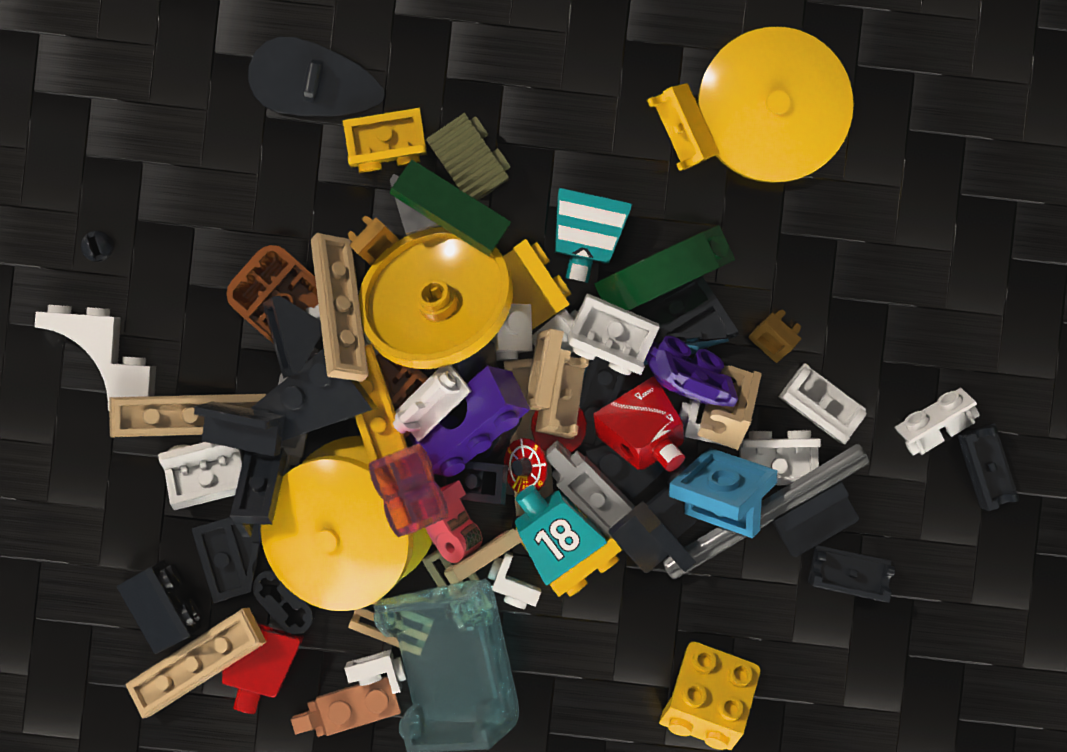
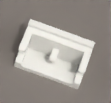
M805 363L802 364L778 396L842 444H846L867 414L863 406L859 405Z

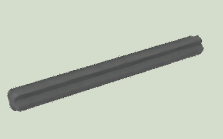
M856 444L762 500L760 529L869 463V458L864 449L859 444ZM717 527L684 547L696 561L686 572L670 556L663 561L665 570L672 579H677L747 536Z

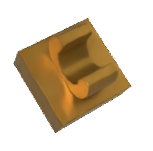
M364 216L362 220L367 227L358 236L352 231L348 233V237L352 241L349 246L372 266L375 260L387 248H390L399 241V239L378 218L372 220L370 217Z
M780 310L776 314L772 312L748 337L776 363L794 349L802 339L797 335L801 329L798 323L790 329L781 321V318L786 313L784 310Z

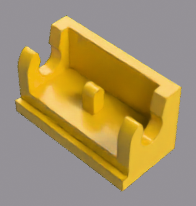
M688 83L670 87L664 90L663 94L647 99L650 107H656L679 157L680 162L676 164L679 171L689 169L720 154Z

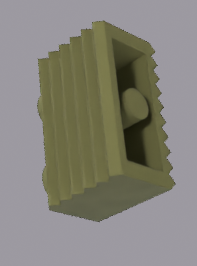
M463 113L428 137L426 141L458 188L478 201L509 180L505 171L511 167L498 148L491 152L483 139L489 135L478 118L475 116L469 120L467 115Z

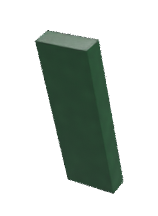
M414 160L409 162L389 193L487 256L491 255L511 224V221Z

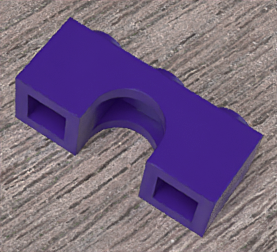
M487 366L467 383L472 391L465 397L467 414L462 423L456 416L446 415L421 441H417L412 433L408 435L425 473L446 477L457 475L465 468V464L477 454L488 450L492 445V441L504 431L514 428L519 423V419L531 410L512 371Z

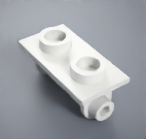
M452 365L440 367L395 411L396 420L393 422V426L402 434L406 431L411 432L417 441H421L472 390Z
M959 388L956 391L943 394L936 403L926 409L910 414L904 422L895 426V428L907 441L905 444L913 456L917 453L923 455L945 441L939 429L945 426L948 434L952 437L970 425L975 424L974 419L979 417L980 414L975 407L977 405L976 401L962 388Z

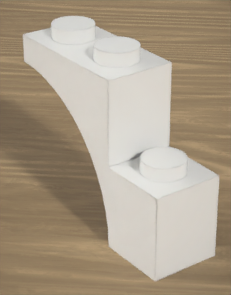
M48 305L47 312H36V328L48 329L65 335L80 345L94 360L101 372L107 390L108 411L109 397L154 396L156 366H146V358L122 357V364H118L121 318L110 317V309L87 307L86 315L71 314L72 306Z

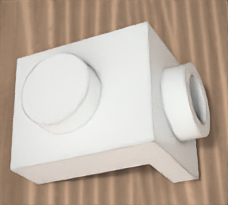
M511 304L504 324L491 340L495 344L497 361L518 360V353L533 351L531 304Z
M507 551L503 559L496 558L488 575L489 579L494 580L492 590L506 595L504 602L515 607L525 609L527 604L536 607L541 594V588L506 575L513 558V553Z

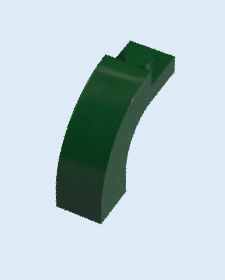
M720 225L633 264L594 285L602 300L625 310H631L736 259Z

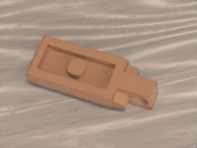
M384 676L380 681L364 686L357 684L318 696L316 700L307 703L309 707L308 712L292 716L291 722L295 734L315 729L317 737L326 734L327 736L398 715L402 711L397 694L392 693L388 676Z

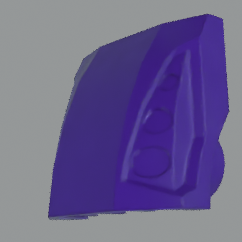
M665 336L659 345L653 341L645 359L654 377L663 387L703 404L734 407L739 399L731 377L720 374L724 368V363L717 355L706 349H699L692 358L690 357L691 350L688 345L674 336Z

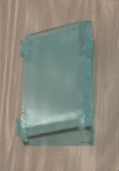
M470 580L385 598L374 605V622L383 636H397L412 699L413 705L405 712L399 724L400 735L404 739L407 752L491 749L514 728L519 717L518 699L495 594L488 580Z

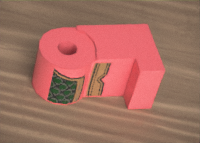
M460 481L438 488L413 504L433 544L436 545L442 557L451 563L460 562L482 544L481 531L470 520L460 500L461 497L466 495Z

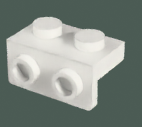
M586 294L568 334L569 345L574 347L573 352L581 357L594 360L595 356L609 361V367L619 373L630 375L631 371L641 375L645 368L643 362L660 327L656 322Z
M809 430L787 431L788 438H772V431H749V439H743L739 447V457L778 470L776 485H789L819 467L818 447H821V439L811 438V431Z
M203 442L191 446L176 445L170 448L169 451L158 454L159 462L165 471L169 501L173 510L235 495L243 462L241 449Z

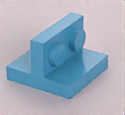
M709 447L669 484V497L685 502L686 515L753 538L760 531L762 497L777 484L778 470Z

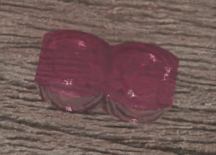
M420 444L413 445L369 463L372 483L377 493L384 500L386 519L397 537L410 534L448 518L445 497L440 487L434 481L431 461Z

